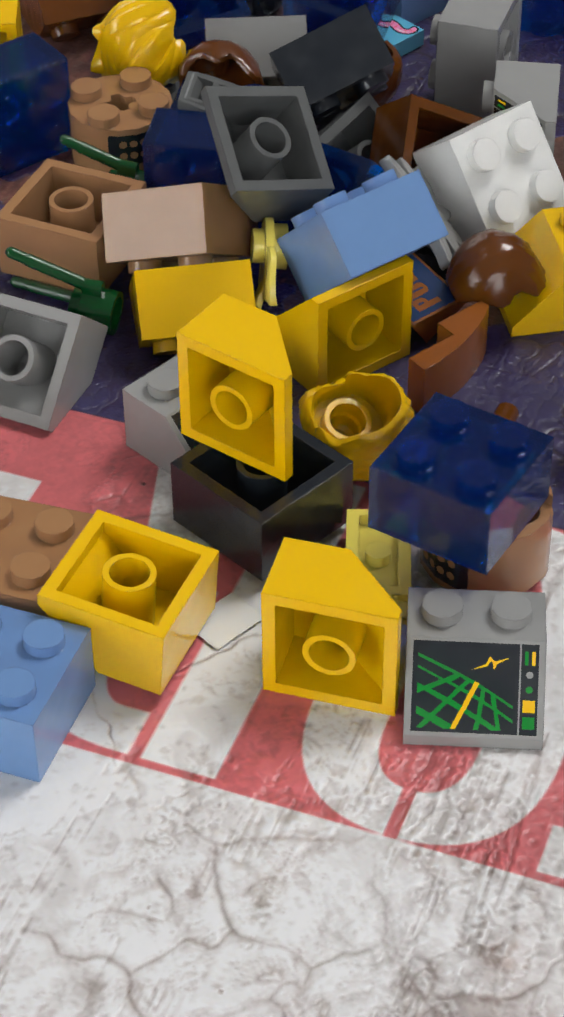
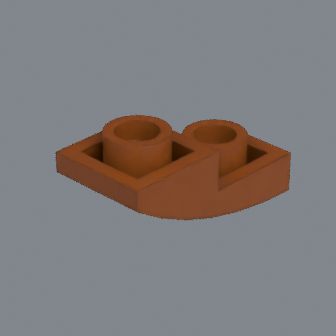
M481 300L439 322L437 343L409 358L407 397L412 402V409L420 415L424 416L451 398L468 382L480 366L487 346L488 304Z

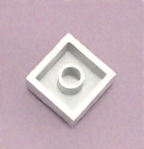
M531 100L491 114L412 153L417 166L421 168L428 180L437 203L451 212V217L448 221L463 241L477 232L491 228L515 233L542 209L564 207V181Z

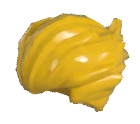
M124 0L115 5L104 20L92 28V34L97 39L98 44L91 62V72L101 74L102 76L118 75L123 69L136 66L148 69L151 72V79L160 82L163 86L169 83L175 84L179 81L178 69L186 56V44L182 39H175L174 37L176 9L168 0Z
M349 371L345 378H341L333 384L314 387L306 391L299 399L298 415L302 429L353 461V481H384L397 484L401 481V467L413 468L417 465L419 460L416 452L422 445L419 432L422 430L423 424L414 415L411 400L405 395L404 389L397 383L394 377L384 373L369 374Z

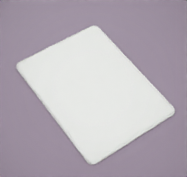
M230 593L215 603L214 610L198 636L215 649H220L262 620L261 612L235 593Z

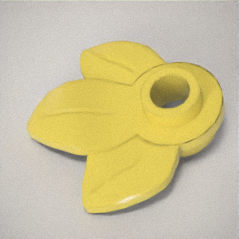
M265 217L262 222V228H252L250 259L251 263H259L258 287L254 294L255 304L259 309H262L264 300L269 306H277L276 269L286 270L287 261L277 239L289 232L288 224L274 223L273 217Z

